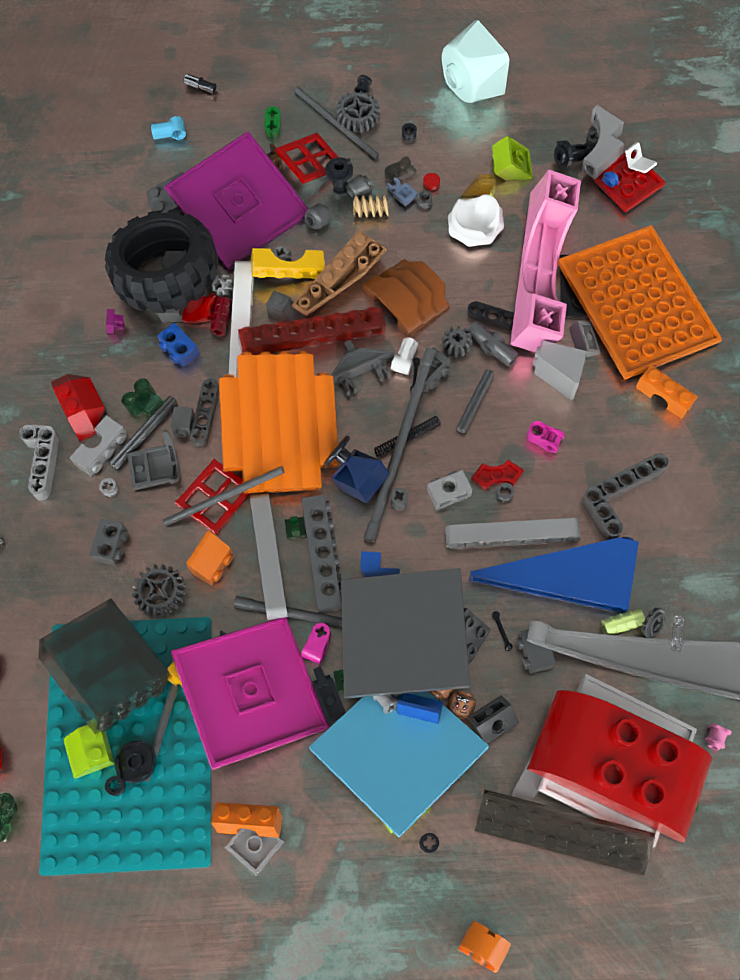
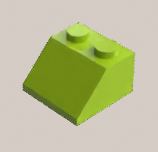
M509 136L492 145L494 172L497 176L506 181L533 178L528 148Z
M96 721L77 728L63 738L74 779L115 764L105 726L101 722Z

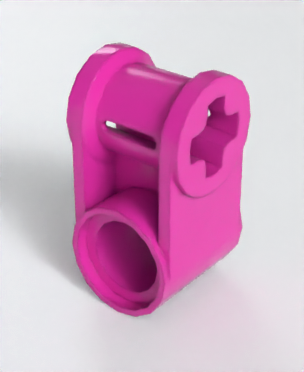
M541 421L532 422L526 435L528 441L551 453L558 452V445L565 438V434L561 430L548 426ZM533 430L539 431L540 434H534Z
M317 623L313 627L304 645L301 657L318 664L322 663L332 636L328 625ZM324 630L326 635H322L320 638L318 632Z

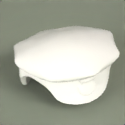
M487 194L467 200L458 199L452 211L448 214L449 234L468 247L491 244L504 229L503 210L497 200Z

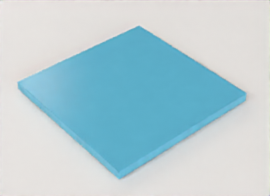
M426 691V692H414V693H409V694H413V695H417V696H421V697H425V698H430V699L437 700V699H436L430 692H428V691ZM400 695L396 699L401 700L402 695ZM373 696L360 699L309 746V749L399 838L489 748L486 742L444 705L439 723L436 724L399 715L397 708L385 714L383 707L378 701L373 699Z

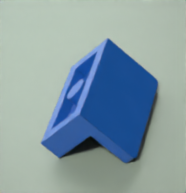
M409 693L402 694L401 700H398L397 703L399 715L436 724L439 723L443 708L442 701Z

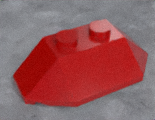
M66 374L51 381L52 388L78 440L82 442L96 435L97 433L94 429L101 422L105 407L90 377Z

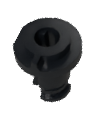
M567 140L556 141L557 146L554 150V159L561 169H567L571 166L572 162L584 160L593 148L586 149L589 143L571 145Z
M337 157L331 159L326 164L325 173L327 178L332 181L334 186L333 192L340 195L347 192V180L353 175V165L350 158Z

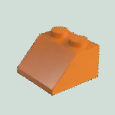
M207 531L186 564L193 576L213 586L214 582L220 580L225 565L228 566L231 563L233 552L227 544L210 531Z

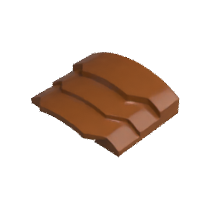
M403 259L392 268L390 267L379 276L376 275L363 284V291L374 302L379 299L398 319L397 326L409 338L450 308L449 303L444 297L445 283L423 261L409 262Z

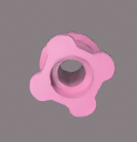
M715 723L708 725L707 729L710 732L704 740L708 743L707 746L717 751L720 748L724 749L726 737L731 735L732 731Z

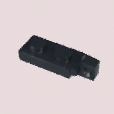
M320 666L313 669L317 680L312 682L327 723L330 725L337 722L346 712L333 679L330 675L325 676Z

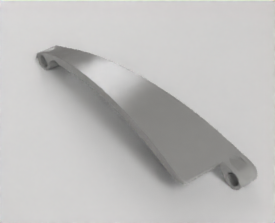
M532 620L530 622L527 641L538 646L631 675L694 691L740 700V642L671 640L557 630L543 622Z

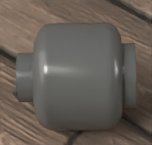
M357 175L348 182L349 190H347V193L352 200L355 195L361 200L362 195L366 198L372 193L371 188L373 185L366 175Z
M318 203L307 209L305 213L306 224L316 230L327 225L331 219L329 208Z

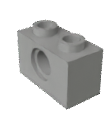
M461 470L459 472L452 471L444 478L431 480L427 485V492L435 509L439 510L471 497L472 488L464 471ZM451 486L453 490L446 491L444 487Z

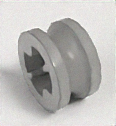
M105 478L100 482L99 489L105 496L111 497L118 492V485L112 478ZM110 484L112 489L107 490L104 488H107L106 485Z

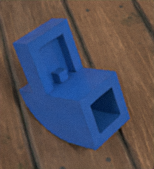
M361 551V574L363 578L400 574V569L381 568V552Z

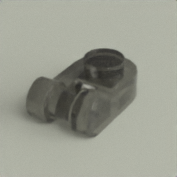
M406 156L399 162L387 166L384 175L388 182L394 183L393 178H398L401 181L413 176L417 170L411 165L410 158Z

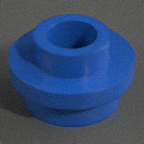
M606 171L603 174L602 181L607 186L613 188L615 185H618L619 180L616 173Z

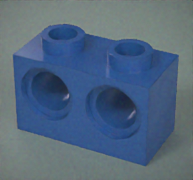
M175 322L157 335L160 341L158 345L164 352L168 351L171 354L169 356L175 364L179 363L182 367H185L200 355L197 345Z

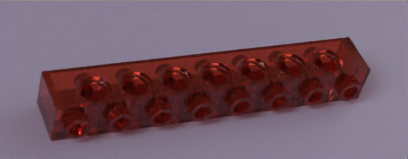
M370 307L365 310H351L345 313H333L326 316L318 315L307 319L299 318L288 322L280 321L275 324L243 327L238 329V342L241 353L251 352L252 355H260L261 352L275 353L384 335L386 323L382 308Z

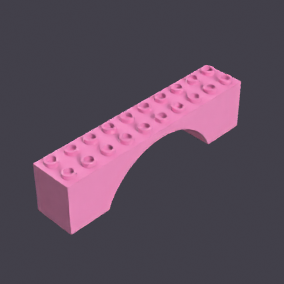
M548 170L530 192L510 345L536 352L537 346H542L543 340L557 343L563 337L567 304L559 302L556 295V270L565 236L578 211L581 180L552 170Z

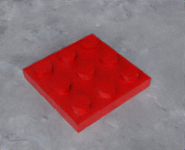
M634 151L631 153V158L633 159L636 156ZM623 153L596 179L591 177L625 213L660 190L666 183L653 169L647 173H642L628 168L626 153ZM606 171L616 173L619 180L618 185H615L613 188L607 186L602 181L603 174Z

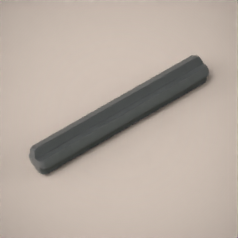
M485 370L457 425L456 430L458 432L466 433L494 377L492 370Z

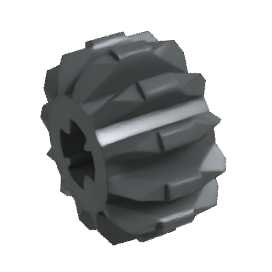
M451 326L450 331H445L442 344L443 349L447 350L448 356L453 353L455 358L458 354L463 357L465 352H470L473 341L471 333H467L466 328L460 330V326L457 329Z

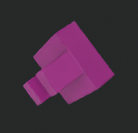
M107 309L106 333L114 334V329H123V315L115 314V309Z

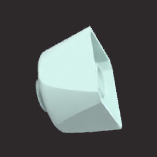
M475 20L444 47L441 57L444 77L448 86L466 103H474L505 94L509 67L507 52L480 21Z

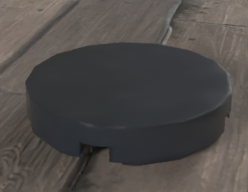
M139 740L130 741L120 749L121 751L115 759V769L121 779L137 784L147 780L153 774L156 767V754L149 744Z

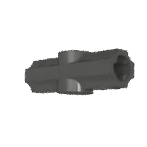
M474 322L467 330V333H471L472 338L481 345L482 350L486 354L494 355L508 367L519 356V353L506 344L504 338L498 332H491L480 322Z

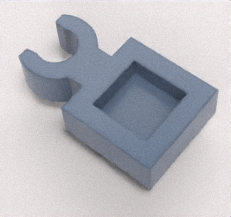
M393 178L395 185L387 183V189L393 192V197L404 206H407L418 195L417 191L406 182L401 185L398 178Z

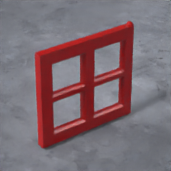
M318 133L275 149V152L303 184L326 175L325 167L316 158L326 154L332 159L338 157ZM317 141L324 150L312 154L305 145ZM298 148L305 157L293 161L286 152ZM310 161L317 171L305 175L298 165Z
M213 459L180 498L175 500V504L185 510L192 507L186 502L198 489L212 498L222 493L231 482L237 486L242 484L243 479L232 471L223 472V465L216 459ZM214 470H217L227 478L216 492L204 484L205 480ZM242 492L233 504L227 500L219 502L218 504L227 511L215 524L203 515L208 508L191 516L218 535L219 531L252 493Z

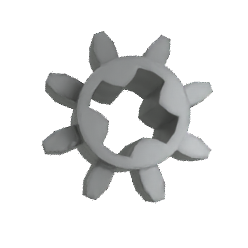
M276 246L274 251H272L279 259L292 262L290 257L292 256L291 250H286L285 246Z
M216 275V279L212 283V291H216L217 296H229V292L233 290V280L228 279L229 275Z

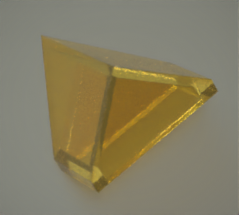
M476 174V178L459 198H476L483 194L493 197L496 181L494 175Z

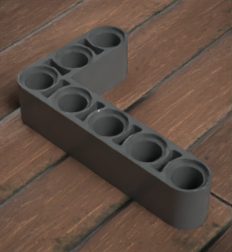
M662 453L654 454L586 490L582 503L606 540L619 538L623 531V524L609 501L663 474L669 464L666 455ZM654 463H659L662 467H657ZM638 471H643L645 475H640ZM621 479L628 480L629 484L623 483ZM605 487H610L613 492L606 491ZM593 495L597 500H591L588 496ZM603 511L607 516L602 517L598 512ZM608 528H615L617 533L610 532Z

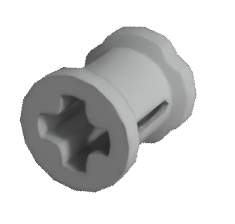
M392 695L373 696V699L381 704L385 714L397 708L398 699H394Z

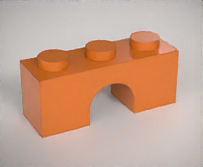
M652 365L641 376L636 386L638 390L650 398L654 394L663 397L668 403L667 410L680 419H683L698 398V396Z
M216 802L211 823L217 833L238 835L240 828H246L255 831L258 836L279 838L283 816L278 806Z

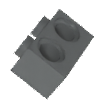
M100 519L89 554L94 561L117 565V561L122 557L123 541L125 542L128 537V531L124 524ZM116 530L117 533L110 537L109 534ZM111 548L109 554L103 555L106 549Z

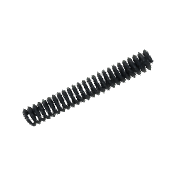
M434 416L416 425V427L409 430L406 442L410 441V439L413 440L415 436H420L423 432H428V429L436 428V426L441 425V421L437 416ZM397 436L374 448L378 458L379 455H384V452L387 454V451L389 452L390 450L392 451V448L394 449Z

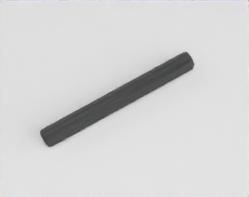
M168 396L110 460L109 463L112 467L118 469L127 460V453L134 452L174 408L177 401L172 396Z

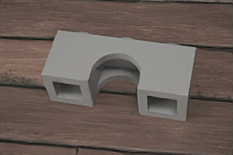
M107 415L94 429L98 437L102 439L101 443L95 448H88L81 444L70 457L75 466L91 477L94 473L100 471L102 464L113 455L114 450L125 441L128 435L123 426Z

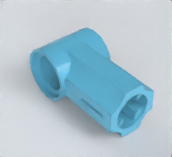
M174 116L170 118L169 122L151 124L154 139L172 137L173 139L180 140L186 136L184 119L182 117Z

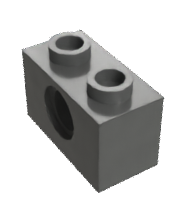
M502 695L467 717L474 733L487 744L519 723L512 705Z

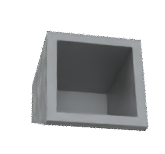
M543 340L542 346H537L532 366L536 367L534 374L568 399L573 400L580 382L587 351Z

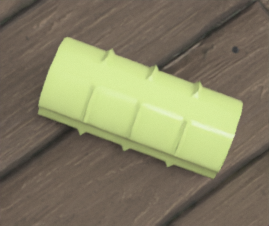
M638 608L601 620V626L605 635H617L618 633L643 626L642 623L645 621L642 610Z

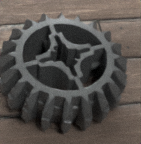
M354 90L353 94L348 92L347 96L342 95V98L338 100L336 118L338 122H341L342 127L346 126L347 130H353L354 133L360 131L362 134L363 130L368 132L369 128L373 129L375 124L378 123L380 106L373 95L369 96L368 92L363 94L362 91L356 93Z
M154 564L153 570L146 567V574L140 572L142 578H135V582L138 585L132 586V589L136 591L132 593L133 598H136L134 603L139 605L140 611L145 610V614L148 616L152 613L153 617H157L160 612V615L165 617L166 611L172 614L171 609L173 607L177 610L179 609L177 603L184 602L181 597L186 596V592L183 591L186 585L182 583L184 579L182 576H179L180 573L177 570L173 571L171 566L166 569L164 564L159 569ZM164 577L160 581H154L156 578ZM174 582V592L170 597L168 591L171 588L170 585ZM147 585H149L150 591L147 594L148 596L145 598V589ZM154 586H155L157 589H159V588L162 589V592L164 593V595H163L162 593L156 592V589L154 588ZM159 600H164V601H165V602L162 603V604H152V603H156V602L159 601Z

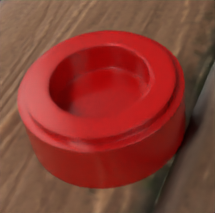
M436 173L426 174L423 178V186L430 191L438 189L440 186L439 175Z

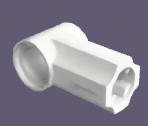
M409 337L403 339L399 352L392 361V371L405 375L410 374L418 342Z

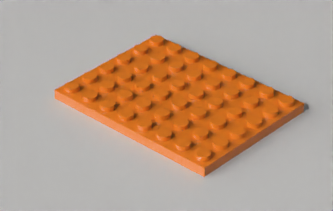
M652 225L558 259L557 263L624 380L645 372L650 365L656 368L721 342L722 337Z

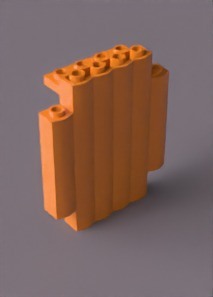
M287 351L279 352L278 355H272L270 352H261L260 355H252L251 352L241 353V355L237 356L236 377L227 374L223 375V378H219L223 472L242 471L243 483L282 466L285 473L250 488L243 493L319 491L322 488L320 468H337L339 465L336 459L328 467L323 465L324 461L338 445L333 376L328 375V373H318L317 376H314L313 354H308L307 351H300L295 355Z

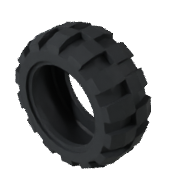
M160 210L148 212L147 216L141 218L137 216L127 221L126 227L119 228L112 235V242L108 243L105 254V269L115 293L121 300L143 312L149 309L152 313H165L168 309L174 308L177 311L185 308L188 302L192 300L197 301L205 295L206 287H211L217 273L218 255L209 230L197 218L190 214L185 216L181 211L169 210L166 213H161ZM165 251H186V254L180 261L166 269L158 271L138 270L145 261Z

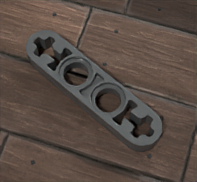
M212 378L206 379L202 383L191 429L190 439L196 447L205 446L210 435L219 395V385ZM213 385L214 388L211 389V392H210L211 396H210V395H208V394H209L208 388H210V386ZM204 401L212 402L209 408L202 407ZM202 417L208 419V422L204 425L198 423ZM199 430H202L201 435L203 438H200V440L197 441L195 437H199Z

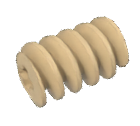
M377 194L374 200L371 195L368 196L367 200L364 195H362L361 200L355 195L353 200L354 217L357 213L359 218H361L362 214L365 213L366 218H368L370 212L373 217L376 216L377 212L380 217H382L383 212L388 217V199L385 194L382 195L381 199Z

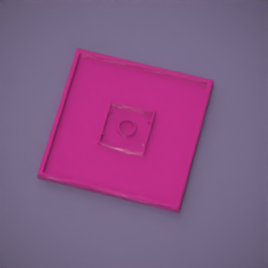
M286 617L267 621L171 651L211 770L329 728Z

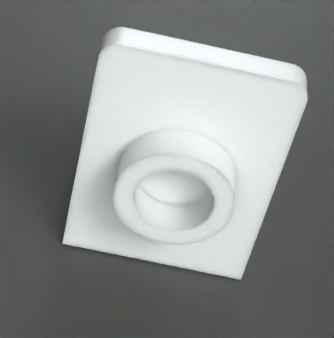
M638 142L625 151L628 168L647 173L657 165L656 161L642 157L640 143ZM636 149V156L632 159L631 153Z

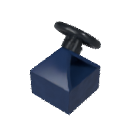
M345 436L327 457L323 465L328 467L336 459L341 466L331 478L339 490L368 503L390 474L381 460L356 449L349 452L345 446L349 442L350 437Z

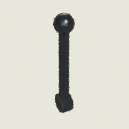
M417 357L413 359L414 374L413 383L410 387L411 391H413L417 379L418 365L420 364V359Z
M494 611L492 613V618L496 620L500 632L505 641V648L506 650H511L513 648V645L508 641L506 633L503 629V626L499 619L500 613L498 611Z

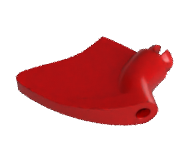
M210 293L209 296H202L197 301L192 300L188 302L187 307L183 309L182 321L185 323H204L212 320V311L218 296Z

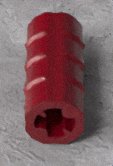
M218 297L210 327V332L216 336H225L228 328L233 302L227 297Z

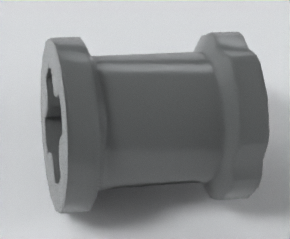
M395 488L392 491L391 506L395 510H403L408 504V493L405 489Z

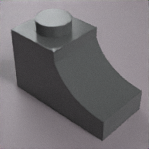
M275 290L266 303L268 316L300 328L306 316L292 307L294 302L290 299V296Z

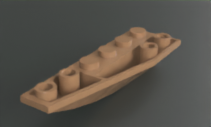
M358 230L292 304V307L304 316H308L362 278L386 252L387 248Z

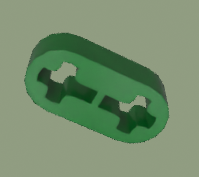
M272 106L265 111L264 128L265 134L270 138H274L280 133L281 116L280 110Z

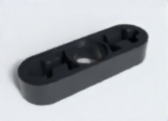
M478 301L471 302L468 305L467 314L469 318L505 330H512L514 312ZM493 312L496 313L498 317L496 319H490L488 317V314ZM509 319H512L511 324L507 323Z

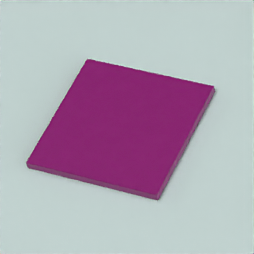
M249 131L164 186L165 191L185 216L188 214L192 215L209 230L218 259L227 271L235 267V261H244L251 256L253 248L264 247L305 219L306 210L309 209Z

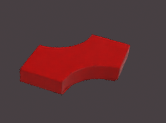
M507 460L500 466H488L482 463L471 477V480L485 490L499 483H509L514 486L524 473V470L510 460Z

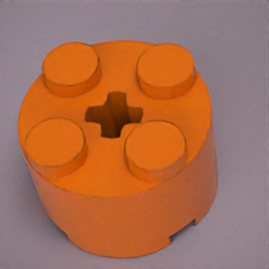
M473 921L457 949L467 956L470 953L473 954L471 956L473 961L483 966L484 962L487 963L485 967L497 974L511 943L497 933H493L484 925Z

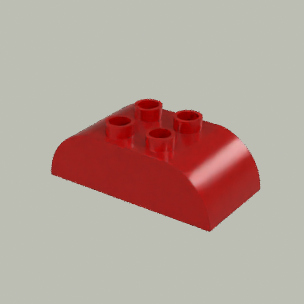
M559 690L555 694L527 770L676 841L684 843L687 839L713 758L697 744L612 703L579 692Z

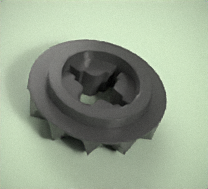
M655 607L649 611L648 616L645 617V621L642 623L641 631L643 636L653 638L660 633L665 624V611L663 609Z

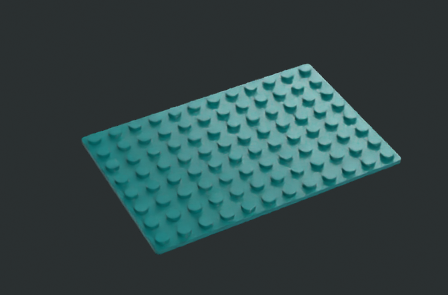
M209 617L57 624L52 627L40 875L52 876L205 868L211 865V767L181 685H179L150 782L143 781L142 783L132 784L125 781L126 789L120 796H112L105 790V783L108 778L118 776L115 764L74 779L63 738L77 728L99 721L105 726L114 761L117 754L119 755L120 749L130 741L139 740L152 747L171 686V682L167 679L168 676L166 675L167 668L173 662L171 651L211 639V619ZM117 780L114 781L115 784L112 783L110 786L114 789V792L117 791L116 788L120 789L121 786L117 783Z

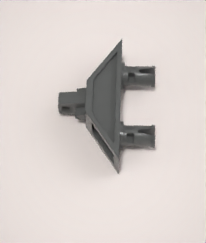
M351 340L344 342L346 353H344L343 358L331 374L334 386L342 383L346 394L350 396L349 387L354 394L357 392V388L351 378L375 369L380 381H384L383 374L389 379L391 375L385 364L393 361L394 352L362 347L355 348Z

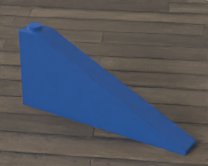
M630 537L615 538L478 569L470 572L469 581L617 613H625L629 609L639 541H634Z

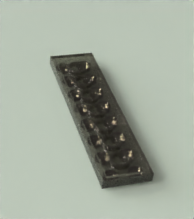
M485 789L475 825V831L641 875L645 874L655 840V833Z

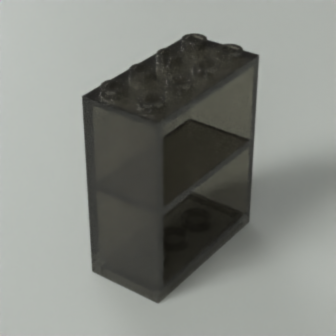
M112 598L39 640V660L94 734L100 731H107L112 727V723L118 719L120 721L124 720L130 715L132 710L142 708L152 697L157 698L165 691L169 671Z

